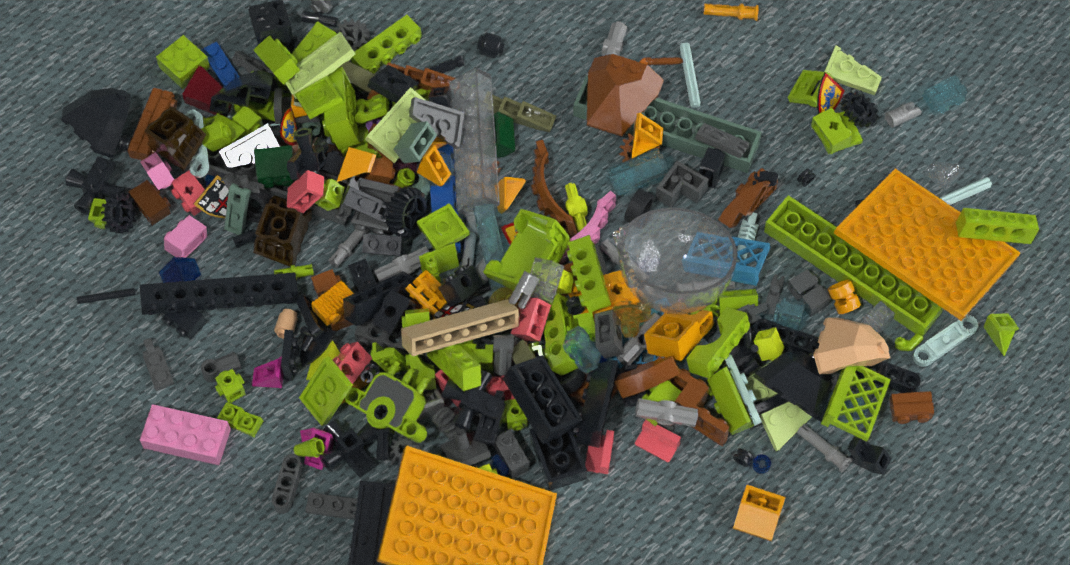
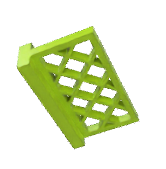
M848 366L843 368L821 424L829 427L830 424L867 442L891 379L864 366ZM856 370L863 373L865 378L859 380L855 374ZM877 380L884 383L883 387L876 388L873 381ZM868 382L871 390L865 391L861 384ZM856 385L860 393L853 394L850 386ZM874 394L877 402L871 403L867 395ZM862 397L866 405L859 406L855 398ZM851 400L854 408L847 409L844 401ZM869 409L872 417L866 418L862 410ZM857 411L860 420L854 421L850 413ZM845 415L848 423L837 420L838 416ZM863 423L867 430L866 433L858 430L856 425Z

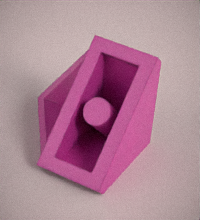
M282 356L254 368L252 386L282 388L284 377L281 368Z
M317 428L300 431L302 442L315 437L323 441L325 446L324 453L332 450L334 446L332 434ZM320 456L305 457L304 464L323 470L324 465L320 460Z

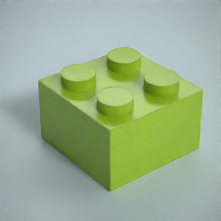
M184 35L156 56L159 68L182 89L188 85L198 66L203 67L205 70L210 68L208 57Z

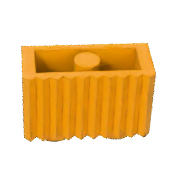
M341 280L331 287L330 290H327V292L318 297V299H315L311 303L312 309L326 326L331 323L335 324L340 320L341 315L344 314L343 299L354 293Z

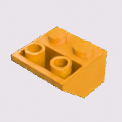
M746 485L733 529L772 542L785 497Z

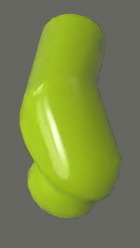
M916 333L910 340L898 337L895 339V347L899 351H913L924 339L919 333Z

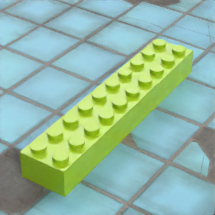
M788 195L766 221L764 232L836 281L840 282L850 279L855 288L854 293L915 334L919 333L923 337L944 309L834 234L836 226Z

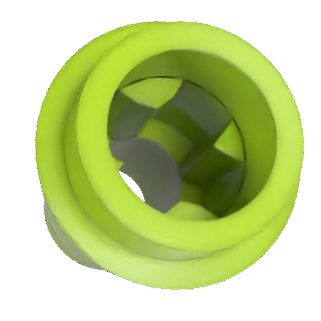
M401 169L392 184L404 188V186L408 187L414 183L415 174L411 169Z
M315 437L294 446V453L297 456L319 457L325 450L323 441Z

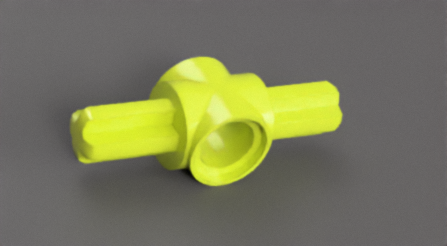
M568 183L565 185L568 197L565 202L566 210L569 211V215L575 221L577 232L579 233L587 225L585 219L588 215L585 199L578 195L575 183Z

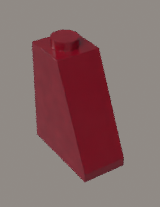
M198 66L182 96L185 104L216 115L217 112L209 111L211 97L223 87L203 67Z

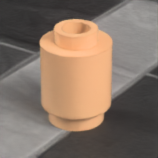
M283 309L279 314L274 329L278 337L284 339L285 330H293L294 333L298 321L297 313L291 309Z

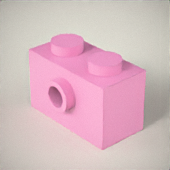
M156 152L140 162L158 190L169 187L171 182L174 181L170 174V171H172L167 161L162 162Z
M189 215L184 220H181L175 229L165 235L164 249L183 261L207 238V227Z

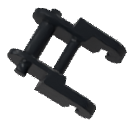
M760 171V177L757 176V173H754V179L758 183L769 181L770 185L768 187L777 184L778 174L776 172Z

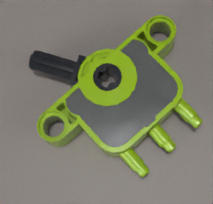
M394 361L387 373L377 374L365 392L353 387L345 397V401L349 405L366 414L368 423L374 427L373 433L378 436L376 453L378 461H386L388 459L390 435H395V431L416 443H421L427 436L426 428L416 421L425 407L426 399L422 393L427 386L429 378L424 376L416 389L408 385L414 374V370L411 368L406 372L401 381L394 377L400 365L398 361Z

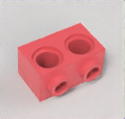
M358 342L346 343L340 349L341 353L332 359L341 371L343 369L344 375L352 384L372 359Z

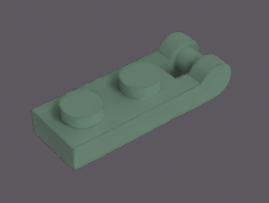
M231 184L228 193L224 230L237 235L244 233L248 200L251 194L250 189H242L237 184Z

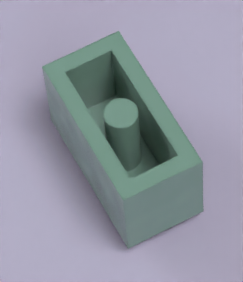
M427 121L411 123L393 150L403 163L419 162L437 137V134Z

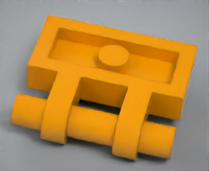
M427 270L412 282L417 287L416 289L411 284L405 288L410 294L409 296L413 300L416 299L423 306L422 309L429 308V313L432 316L438 312L433 306L434 304L439 309L447 304L438 288L442 284Z

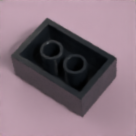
M534 429L529 430L530 441L549 491L587 479V469L572 429L559 438L542 444Z

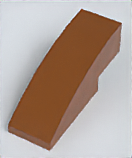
M759 182L743 191L725 208L718 220L729 228L736 227L743 215L753 214L770 182Z
M668 356L638 365L635 370L621 373L614 383L622 398L648 390L679 375L680 370L674 358Z

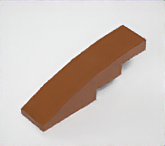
M389 62L387 63V65L396 68L398 71L419 82L417 90H431V88L449 86L451 96L454 97L456 94L459 79L425 68L423 71L406 65L404 68Z

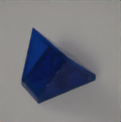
M173 257L159 274L163 283L196 280L201 275L195 258Z

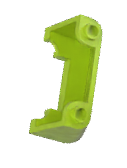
M520 209L514 218V227L518 232L501 262L491 260L486 265L483 273L488 278L514 291L523 272L527 271L540 279L530 297L537 298L542 292L543 272L545 270H555L568 248L570 237L556 219Z

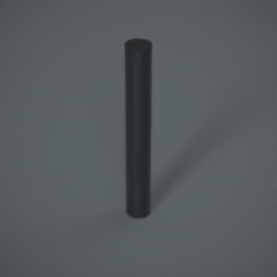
M135 288L78 296L77 303L83 304L136 295Z

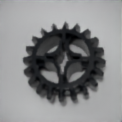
M404 186V188H399L398 191H395L394 197H391L388 210H386L388 215L385 219L388 220L387 226L389 231L396 234V236L410 238V236H415L416 233H419L420 228L417 225V221L424 218L428 213L426 212L428 207L426 204L427 198H425V194L421 190Z

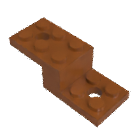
M679 369L680 374L668 380L682 391L675 400V403L678 406L698 409L696 426L692 428L723 447L727 442L729 426L724 420L713 417L707 409L703 408L707 402L709 387L703 380H697L692 377L687 370Z

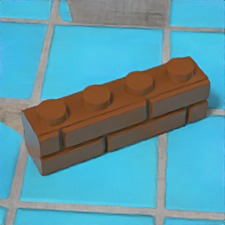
M157 88L152 89L127 150L130 158L144 160L155 153L147 145L149 139L145 130L151 122L156 121L161 116L164 110L169 109L171 106L176 109L177 100L174 93Z

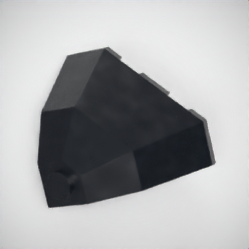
M257 70L232 80L211 97L209 111L228 115L230 104L248 107L249 101L267 104L274 73Z
M115 88L91 90L65 106L62 110L61 120L66 125H71L74 128L73 132L82 141L86 139L91 144L90 148L95 153L113 158L126 121L131 94Z
M802 350L784 353L753 374V377L763 385L782 395L781 397L822 422L828 405L831 384L828 374H819L813 356L814 353L810 352L808 355Z

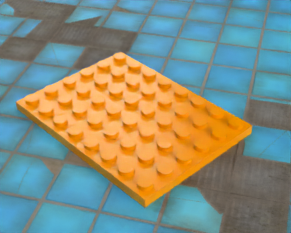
M894 169L834 231V234L960 321L967 316L1020 255L1019 251L1003 241L959 237L956 221L961 212L897 169Z
M406 446L403 451L377 562L387 565H543L557 493Z

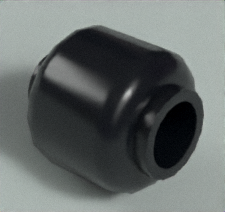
M486 32L484 35H480L477 49H479L481 55L496 58L498 53L502 54L505 44L502 43L500 36Z

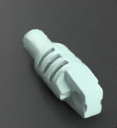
M753 212L752 215H748L747 221H742L737 238L755 240L759 226L755 224L757 213ZM738 245L737 251L742 250L746 247L744 245ZM748 253L740 256L742 260L746 259Z

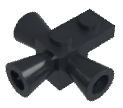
M310 128L295 131L293 135L300 148L287 162V171L290 173L291 180L299 179L307 170L321 175L319 170L326 163L327 142L320 137L312 139V129Z
M98 156L87 177L75 169L69 171L66 177V186L82 188L84 193L74 204L76 210L89 215L94 198L104 199V197H110V194L118 192L125 194L124 187L109 185L108 179L116 167L115 162Z
M481 370V386L463 391L449 378L441 397L460 401L458 405L460 411L451 422L455 427L469 431L472 416H476L477 412L493 420L497 419L505 401L484 392V389L493 378L490 373Z
M339 419L329 422L323 431L332 434L333 440L336 442L335 449L320 455V460L324 467L331 472L344 459L359 478L375 468L376 463L363 450L365 444L378 439V436L373 433L374 427L367 422L356 434L352 428L345 432Z

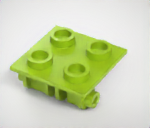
M455 243L419 256L422 273L427 270L439 282L441 281L440 273L459 267Z

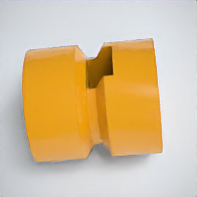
M850 279L833 284L827 289L831 299L835 300L834 306L838 314L851 312L861 306L858 295L853 293L855 288Z

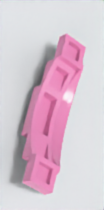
M609 191L603 198L597 201L596 211L589 223L579 233L570 238V241L590 235L594 245L600 240V229L606 226L608 223V212H611L616 206V195L612 191ZM569 246L558 264L562 265L567 260Z

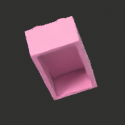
M152 404L140 442L144 449L219 465L231 428L228 421Z

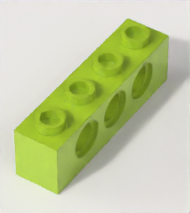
M405 15L356 50L355 55L351 58V63L375 74L379 67L387 65L388 62L390 63L397 54L401 55L411 44H417L421 38V28L408 15Z
M963 208L956 221L958 236L963 238L1031 244L1039 231L1036 215Z
M590 235L568 242L569 250L567 255L570 262L573 261L574 264L571 266L574 277L577 276L578 279L575 280L578 292L581 291L582 294L579 296L582 307L586 306L589 313L610 306L611 302Z
M557 293L543 300L551 305L543 333L546 341L545 348L548 354V365L553 372L562 376L579 368L580 361L572 315L568 313L566 306L568 299Z
M458 344L426 352L427 357L463 391L481 386V365Z

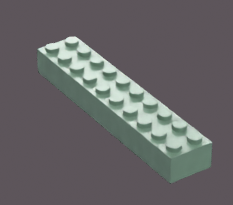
M586 75L573 104V116L587 120L588 75ZM659 98L653 100L647 106L644 113H641L663 127V146L699 158L704 157L708 147L715 148L695 139L696 133L703 123L747 141L749 147L741 158L726 153L724 166L745 173L749 172L760 144L762 132ZM634 124L626 131L627 134L633 135Z

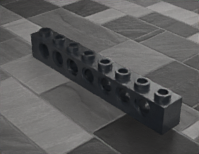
M295 272L140 285L142 315L182 311L193 312L195 310H214L219 308L231 309L234 307H252L280 303L290 304L296 302L298 298Z

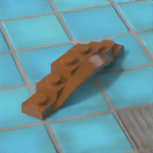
M536 141V149L533 150L536 159H534V167H532L534 177L531 190L533 195L538 197L536 201L539 211H543L544 216L549 215L550 218L556 219L568 233L569 237L572 238L577 234L573 218L560 208L547 188L544 177V164L549 163V154L544 141Z

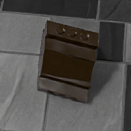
M172 106L164 110L161 116L156 121L151 122L145 130L149 139L147 145L154 152L157 151L161 157H165L175 166L178 165L182 171L191 163L192 157L195 156L197 149L200 148L206 136L193 123L192 119Z
M274 195L270 199L269 204L265 205L255 232L257 237L254 242L253 253L289 267L295 265L297 254L301 250V244L308 231V223L312 220L313 209L309 208L304 213L298 212L294 208L287 207L286 199Z

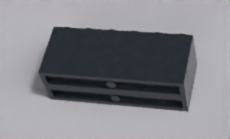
M360 481L348 565H387L377 562L395 484Z

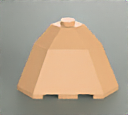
M831 317L824 320L825 329L820 333L818 339L819 348L815 350L813 355L819 374H832L848 366H873L890 358L889 348L885 343V339L870 325Z

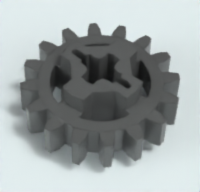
M353 18L350 19V22L344 19V24L337 23L338 29L333 28V31L337 34L339 32L342 33L354 52L371 40L369 29L365 23L361 24L359 19L354 22Z

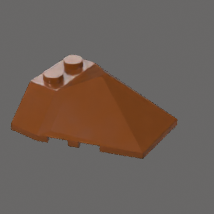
M615 54L594 58L588 72L587 126L622 137L635 123L637 113H644L647 106L658 97L664 79L647 64Z

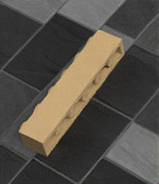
M507 299L401 328L402 346L412 356L515 328L519 326L518 308L510 304Z

